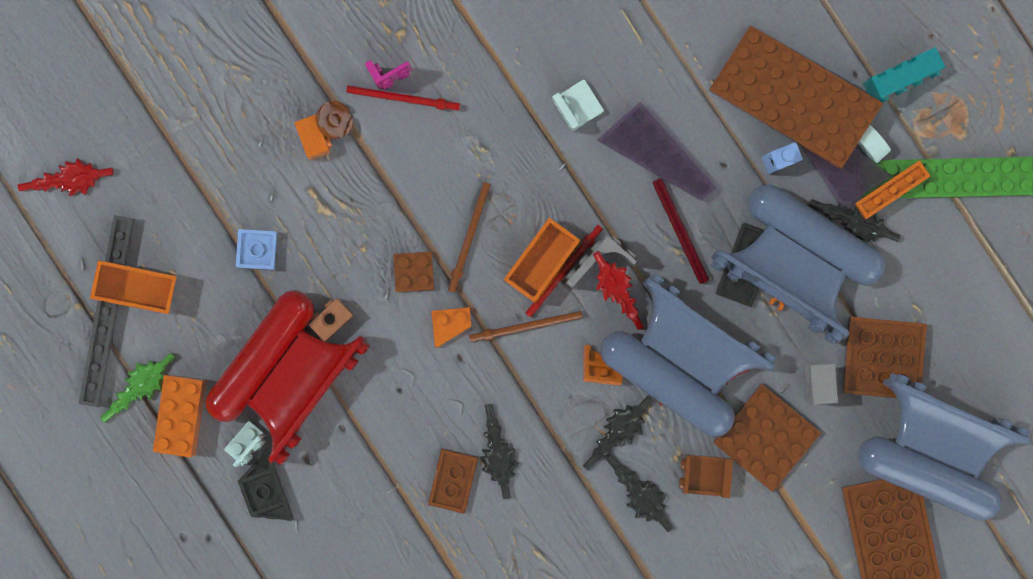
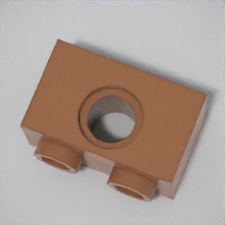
M331 299L324 306L326 309L321 314L317 312L309 324L324 342H327L355 316L340 299L335 301ZM329 313L335 316L333 324L326 322V316Z

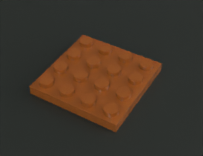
M849 317V335L846 343L842 393L897 398L883 384L884 379H889L891 373L906 376L909 378V381L914 383H922L927 324Z
M760 384L735 414L732 428L725 435L717 437L712 443L773 492L821 432L763 384Z

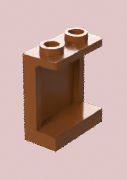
M685 454V458H681L680 468L683 470V478L679 479V489H682L683 494L730 498L733 459Z

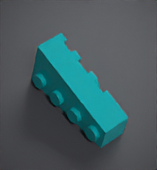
M934 47L911 58V60L898 64L894 68H889L878 75L872 76L862 84L868 95L883 103L889 100V95L893 93L898 96L907 91L906 87L910 85L916 87L924 83L923 79L928 76L933 79L941 75V70L946 68L937 48Z

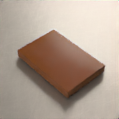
M441 448L428 505L465 514L479 457Z

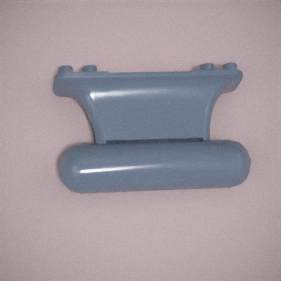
M768 184L756 188L749 199V211L755 219L766 225L767 228L753 244L736 253H727L722 250L715 251L711 256L713 262L710 266L717 271H721L724 268L728 269L727 277L735 282L741 278L747 280L798 312L811 322L808 327L811 331L817 334L819 331L827 332L825 339L828 342L835 344V342H840L842 339L847 338L849 331L840 323L836 313L837 297L845 277L864 286L876 283L883 276L886 267L884 257L870 245L777 186Z
M655 274L651 279L647 278L643 282V285L651 294L653 312L648 329L642 340L639 341L627 332L615 331L609 334L601 345L600 354L602 360L607 366L704 434L711 437L725 435L732 428L735 414L731 405L717 395L718 392L728 381L745 370L760 368L766 371H773L775 368L773 363L776 358L768 352H763L760 356L757 354L760 346L756 343L747 341L744 345L726 334L677 298L680 291L672 285L668 286L667 289L661 287L665 280Z
M891 373L889 379H884L883 384L895 394L900 404L901 421L895 442L878 436L864 441L859 448L857 457L861 468L870 475L973 519L984 521L996 516L1001 508L1002 499L1000 492L992 484L979 479L990 458L1001 448L1011 444L1029 445L1031 439L1028 438L1030 431L1022 427H1015L1013 423L1003 419L993 418L992 423L987 422L924 393L926 385L909 381V378L906 376Z

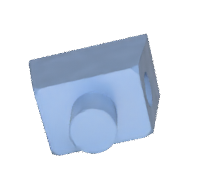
M796 142L761 157L768 175L803 161Z

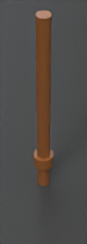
M483 182L455 269L453 268L451 273L452 279L448 288L450 292L455 293L459 279H462L464 273L462 270L491 186L489 183Z
M572 312L491 330V328L485 329L484 332L469 335L470 342L484 339L486 341L493 340V337L583 318L582 312Z

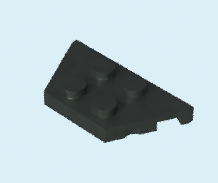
M267 450L238 480L239 487L251 517L292 521L294 520L274 463L268 461L270 453Z

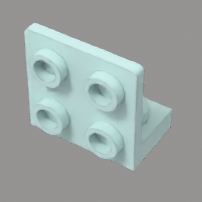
M585 80L578 82L561 94L558 92L552 96V101L572 132L604 112V109Z
M251 420L245 424L224 449L236 460L233 464L234 467L247 464L254 456L251 453L259 450L266 443L264 438L267 434Z

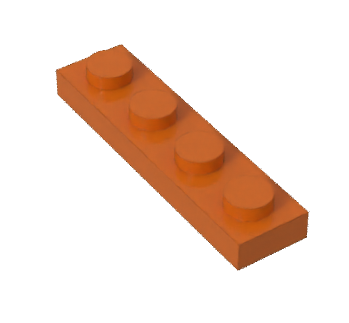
M919 160L854 204L866 220L929 178L930 175Z

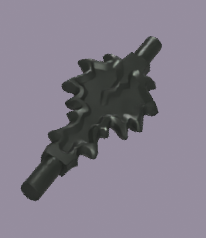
M813 199L810 200V207L822 211L823 214L829 216L830 220L842 221L841 224H846L844 229H850L851 234L861 238L863 242H867L870 239L875 242L879 237H886L896 242L900 239L899 234L887 230L888 228L883 226L884 219H879L877 213L865 220L856 206L853 212L850 208L846 210L840 203H838L837 207H834L832 204H823Z
M646 396L638 406L635 405L633 408L627 405L625 410H613L614 415L606 419L609 424L603 426L609 432L605 433L604 438L596 441L599 446L593 450L592 456L583 465L587 471L598 460L600 461L604 456H609L611 448L613 446L617 447L618 442L622 446L624 441L627 440L629 445H631L636 434H643L641 424L645 423L642 415L644 414L643 411L653 401L651 398Z
M487 404L485 409L488 419L486 420L488 432L483 434L489 441L487 446L490 449H482L485 456L480 457L485 464L482 471L492 475L491 481H498V485H501L503 499L511 498L508 483H510L509 479L515 476L513 470L519 465V462L514 461L515 448L508 450V443L503 444L504 439L500 437L502 427L498 426L493 405Z
M610 454L606 461L615 470L614 473L619 477L618 482L624 484L627 487L626 491L630 492L626 496L631 499V502L626 505L636 511L635 518L646 517L647 522L654 519L667 532L671 531L673 526L664 517L665 514L663 513L666 505L662 504L664 493L657 491L655 483L650 486L649 480L642 486L641 480L638 481L636 479L635 471L629 473L627 468L620 465Z

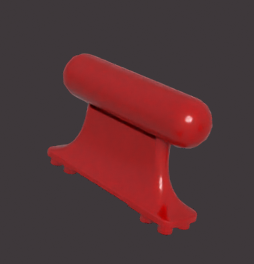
M297 290L287 291L279 297L210 390L205 402L208 413L220 422L234 421L241 415L247 405L251 407L265 422L271 434L272 450L268 461L270 463L276 461L279 465L284 463L290 456V453L285 450L288 446L293 449L301 441L302 438L296 435L340 372L345 368L349 371L353 370L359 362L354 358V355L357 352L360 355H364L370 347L365 342L366 337L363 335L347 344H332L319 340L303 331L312 319L314 305L305 293Z

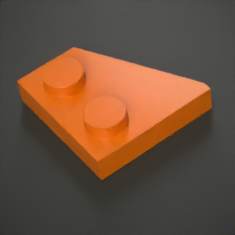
M470 307L432 311L435 347L441 346L472 326Z
M586 344L583 351V381L620 386L622 384V375L607 366L602 360L601 354L590 349L591 346Z

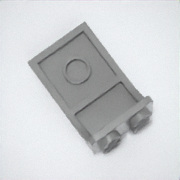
M607 236L603 242L599 240L591 248L593 253L600 251L601 255L616 254L631 266L637 262L634 260L636 256L628 249L624 251L620 247L621 242L614 236L611 238ZM593 253L590 256L586 254L578 263L580 267L577 271L573 268L565 277L568 280L565 284L570 288L596 262Z

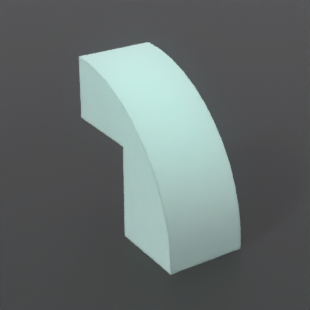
M869 125L858 144L866 157L878 163L891 149L880 134Z

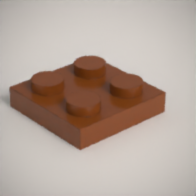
M432 252L393 254L396 292L434 290Z

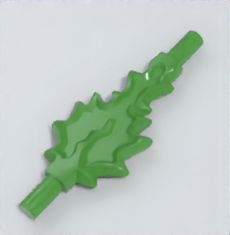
M169 353L161 362L158 361L156 364L152 361H149L147 365L136 363V369L127 373L131 377L124 379L130 385L125 386V391L116 393L118 399L112 402L110 409L100 419L106 423L114 414L121 412L122 409L127 410L132 400L136 401L137 397L142 400L147 395L148 399L151 400L156 390L162 391L164 371L176 357Z

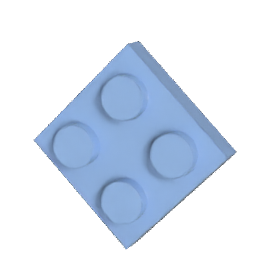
M238 229L236 268L275 270L278 232Z

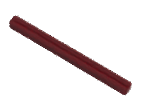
M662 178L653 181V186L699 284H703L709 278Z

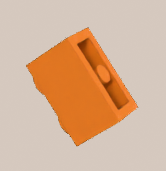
M316 114L294 122L309 160L331 153L330 147H332L330 138L322 134L316 125Z

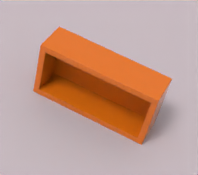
M548 218L503 280L536 304L577 249L581 240L554 220Z
M98 260L90 299L169 314L177 276Z
M171 374L164 375L153 452L184 457L196 456L207 380Z

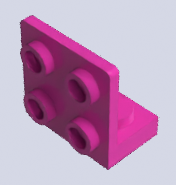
M372 60L364 63L379 90L390 88L394 85L393 82L395 80L407 78L410 75L409 72L412 71L408 61L386 74H383L378 63L373 64Z

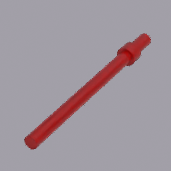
M347 85L346 93L432 106L439 110H460V103L446 101L443 98L431 99Z
M597 225L588 236L584 237L583 243L565 263L537 303L533 302L525 314L530 318L588 247L591 248L593 246L594 240L603 230L601 226Z

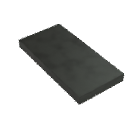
M743 222L731 253H736L749 247L760 237L764 230ZM725 268L715 294L751 308L759 288L742 278L738 279L737 282L727 277L729 270Z

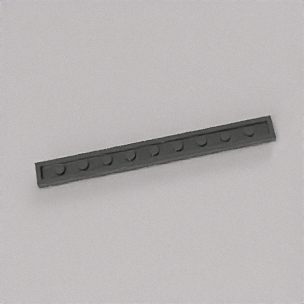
M113 216L106 262L126 266L134 224L133 218ZM99 300L97 302L79 404L100 407L119 304Z

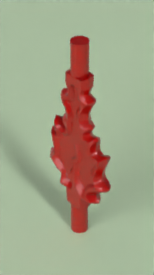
M77 158L74 163L65 161L66 166L58 165L61 173L55 172L54 175L44 173V178L37 177L32 182L18 184V190L43 189L46 192L52 187H56V189L61 187V192L69 190L68 196H72L79 191L85 195L90 186L95 187V180L100 179V177L114 175V170L112 167L100 170L98 168L93 169L91 163L85 165Z
M600 251L594 252L593 256L600 270L596 277L599 279L596 290L603 291L604 301L611 297L612 303L615 300L617 304L620 303L622 314L626 313L638 330L642 329L644 325L638 316L637 307L633 306L636 299L630 297V291L626 290L633 286L628 282L632 277L625 273L627 268L617 267L616 262L610 265L608 261L604 260Z

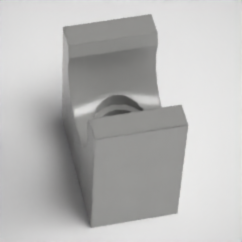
M803 364L806 403L813 405L838 403L835 364Z

